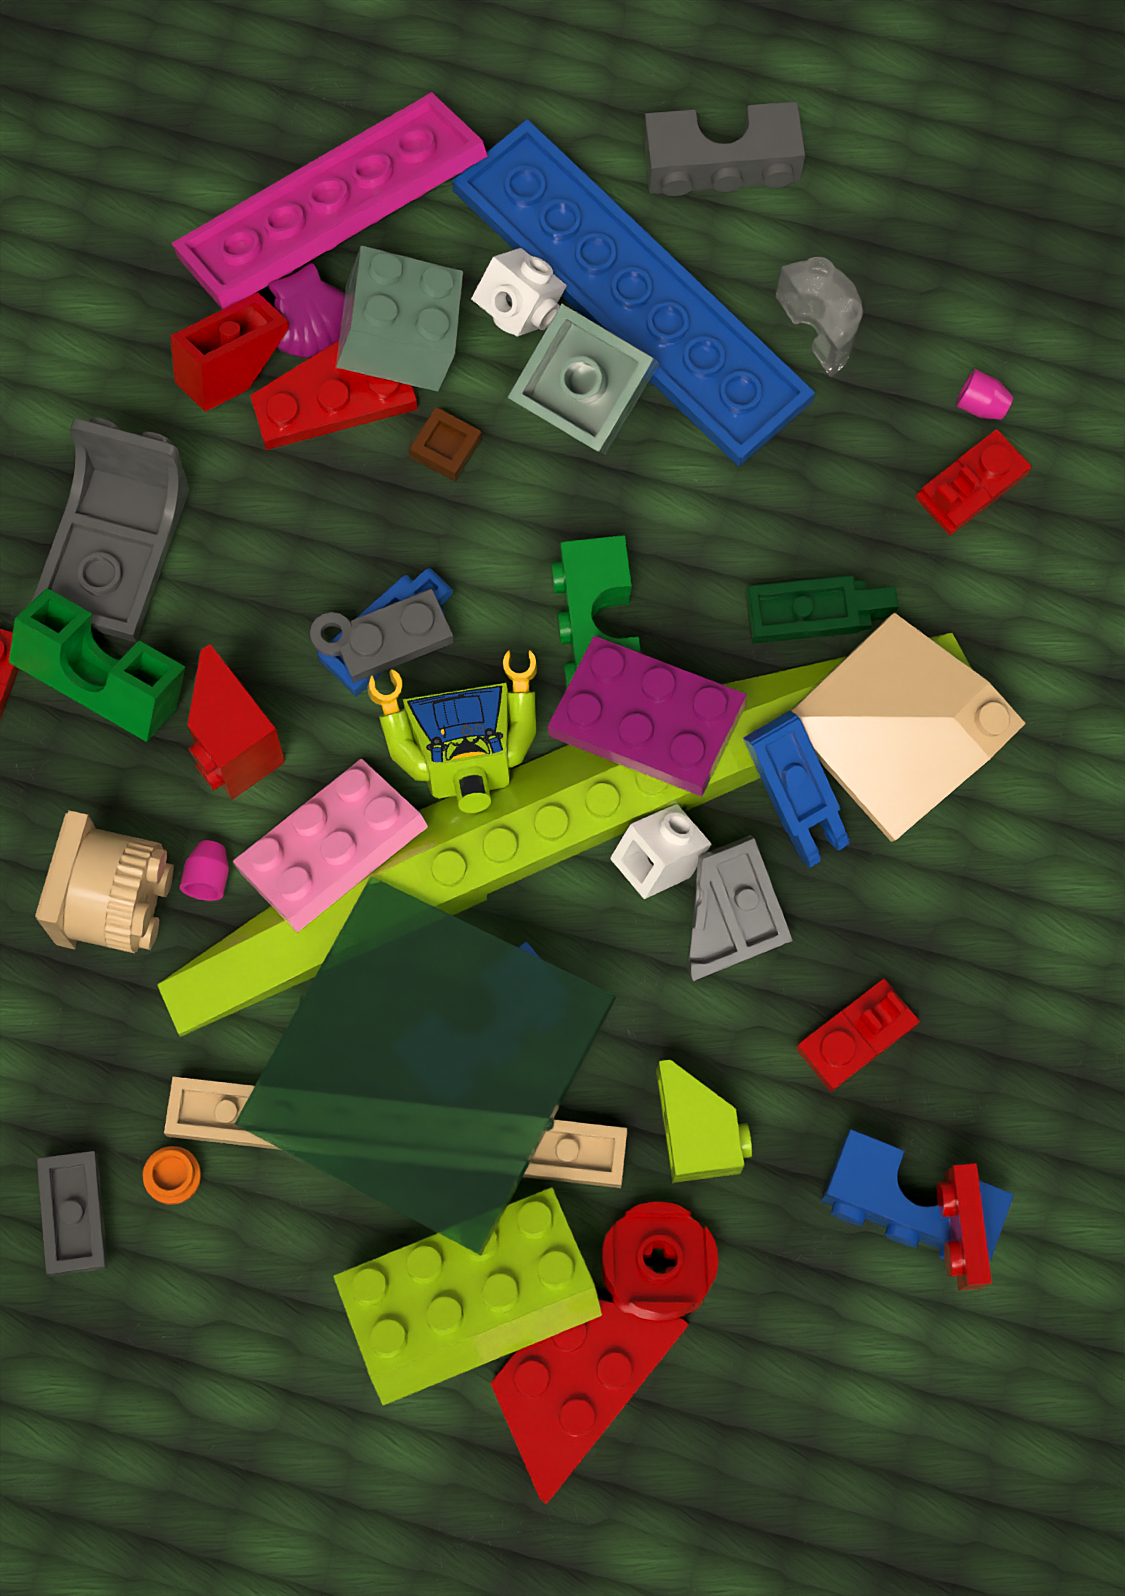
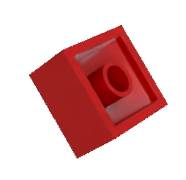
M209 644L204 647L200 652L187 724L194 744L188 747V750L197 762L194 764L208 786L213 791L222 786L233 800L284 764L285 759L276 728L212 645Z

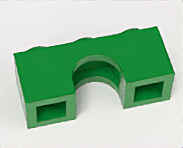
M625 535L560 542V561L551 562V578L554 594L564 593L566 611L557 612V625L560 645L570 644L572 662L563 663L565 689H567L594 636L641 653L639 637L612 638L600 632L593 622L594 617L600 611L609 607L629 605L632 585Z
M46 588L15 617L9 663L147 742L177 710L186 667L140 640L120 660L112 658L102 651L93 639L91 633L93 614Z

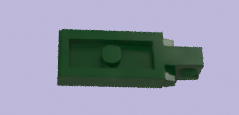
M853 575L754 585L746 587L745 592L752 644L859 633V631L870 630L872 621L887 619L891 614L896 613L898 609L895 586L867 589L866 581L854 580Z

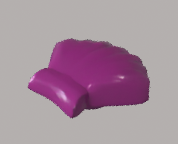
M313 263L306 265L288 277L268 283L270 290L276 297L273 307L289 321V330L277 346V349L289 355L307 358L316 355L339 340L345 292L320 280L318 270Z

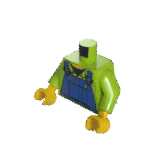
M529 650L531 662L529 669L520 674L510 669V651H507L504 656V670L509 679L513 681V691L508 692L507 684L502 683L403 699L404 709H399L397 702L402 689L400 675L395 670H390V677L395 691L389 695L380 694L376 690L372 675L367 687L368 695L373 702L382 706L384 714L380 715L379 719L392 760L414 780L426 781L432 796L439 799L456 796L458 807L463 812L477 813L487 809L491 804L489 790L505 788L510 784V768L522 763L536 736L535 691L529 690V681L537 673V662L532 651Z

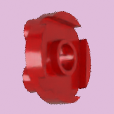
M648 1202L637 1205L627 1211L625 1217L617 1221L614 1227H611L603 1243L600 1266L604 1284L612 1294V1300L618 1309L626 1313H633L644 1319L666 1321L680 1318L700 1308L704 1298L713 1286L717 1274L718 1250L713 1235L706 1226L703 1229L699 1222L690 1217L691 1212L673 1203ZM655 1248L663 1249L665 1258L674 1259L675 1266L668 1267L665 1273H655L652 1267L646 1266L643 1259L651 1258L652 1251Z

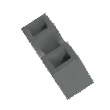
M798 101L747 105L742 132L743 136L739 140L728 144L713 142L702 134L698 126L696 109L645 113L643 149L649 194L663 193L667 196H681L690 191L714 189L719 192H731L746 186L765 185L770 188H781L790 183L800 182L805 161V149Z

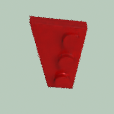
M338 340L250 396L265 449L269 450L417 410V400L412 385L337 368Z

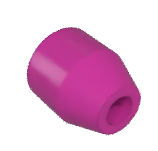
M974 368L966 379L955 406L978 418L1002 420L1010 408L1013 395L998 379Z
M200 841L185 861L179 886L180 890L184 894L199 900L216 901L222 899L229 874L226 848L215 841Z

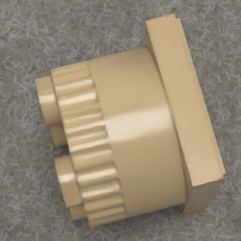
M68 811V814L65 813L35 917L58 946L75 949L77 941H82L131 953L137 952L139 948L151 950L159 929V918L153 917L158 896L167 897L172 884L174 865L166 863L167 851L163 850L162 844L96 829L89 815Z

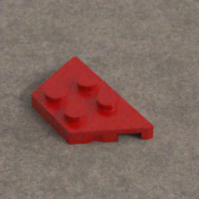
M598 1299L602 1316L515 1352L490 1384L541 1501L545 1504L549 1502L688 1327L689 1324L681 1318L666 1321L644 1319L633 1313L623 1312L612 1302Z

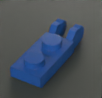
M788 711L745 736L743 740L773 806L804 864L810 868L821 861L818 848L808 830L817 823H820L827 841L836 850L839 851L849 845L848 834L845 832L844 825L837 812L841 809L798 715Z

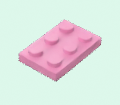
M360 759L234 859L233 863L243 877L296 932H299L428 826L422 815L363 759Z

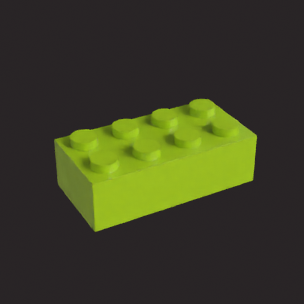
M553 1188L333 1276L368 1373L383 1406L602 1316L595 1285Z

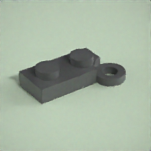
M432 589L354 619L351 623L345 616L339 613H325L315 619L310 629L311 642L316 651L330 657L341 655L352 683L454 643L453 634ZM334 626L342 631V637L334 643L324 641L321 636L327 627Z

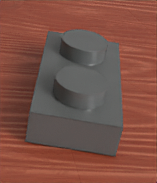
M95 1151L37 1158L46 1274L52 1277L108 1269L98 1154Z

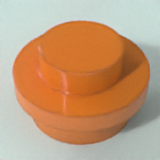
M169 1146L157 1150L149 1157L143 1169V1183L147 1192L156 1201L167 1205L180 1204L190 1199L196 1193L201 1182V1168L197 1159L188 1150L181 1147Z

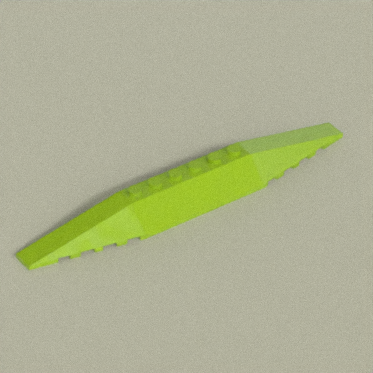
M953 633L930 637L932 641L971 668ZM846 657L722 684L747 694V702L702 797L585 750L567 745L510 770V784L505 788L489 790L491 804L481 812H463L458 807L456 796L448 797L419 810L418 812L422 815L428 827L299 932H296L270 906L157 984L179 1036L186 1035L487 900V894L626 833L630 824L678 804L680 808L684 807L685 811H688L761 778L743 738L791 711Z

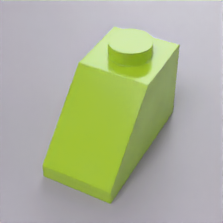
M672 1060L659 1061L656 1075L672 1183L740 1174L745 1166L743 1158L752 1157V1144L748 1124H738L736 1108Z

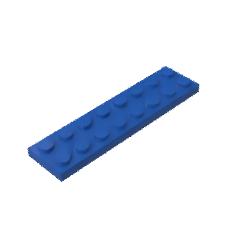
M528 119L487 152L486 158L470 166L452 181L453 192L513 250L522 248L530 256L540 258L550 265L553 274L567 285L562 297L578 313L658 361L660 364L652 375L650 382L738 467L813 402L815 391Z

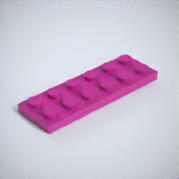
M431 92L172 242L178 259L223 310L268 286V283L289 275L303 264L333 249L339 243L366 227L379 222L383 217L412 200L420 198L426 192L446 180L464 172L470 166L487 157L483 140Z

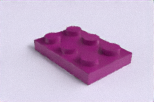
M594 636L548 725L549 737L702 797L746 706L747 694Z

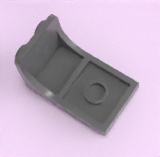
M91 418L89 422L74 419L70 428L75 444L76 456L71 492L32 601L48 588L92 613V631L137 642L190 490L178 449L173 446V443L168 438L153 432H143L140 436L122 431L116 424L101 418Z

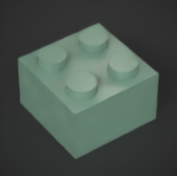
M361 246L346 284L336 367L438 392L455 356L463 271Z
M561 304L507 398L594 450L606 455L660 363L616 335Z

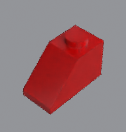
M257 292L170 335L175 383L204 412L247 391L289 330V321Z

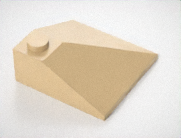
M896 613L891 614L791 710L800 718L818 760L891 842L898 839L990 760L1026 724L990 682Z

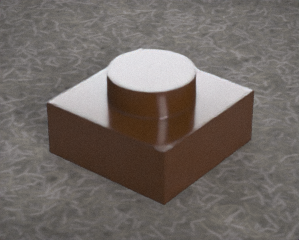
M435 407L409 448L410 458L456 482L480 444L482 431Z

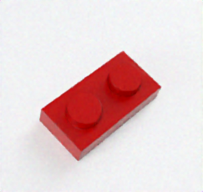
M977 1163L953 1165L944 1173L945 1182H938L937 1184L939 1212L942 1218L949 1217L952 1241H945L944 1244L946 1270L949 1277H957L958 1291L982 1289L991 1284L992 1279Z

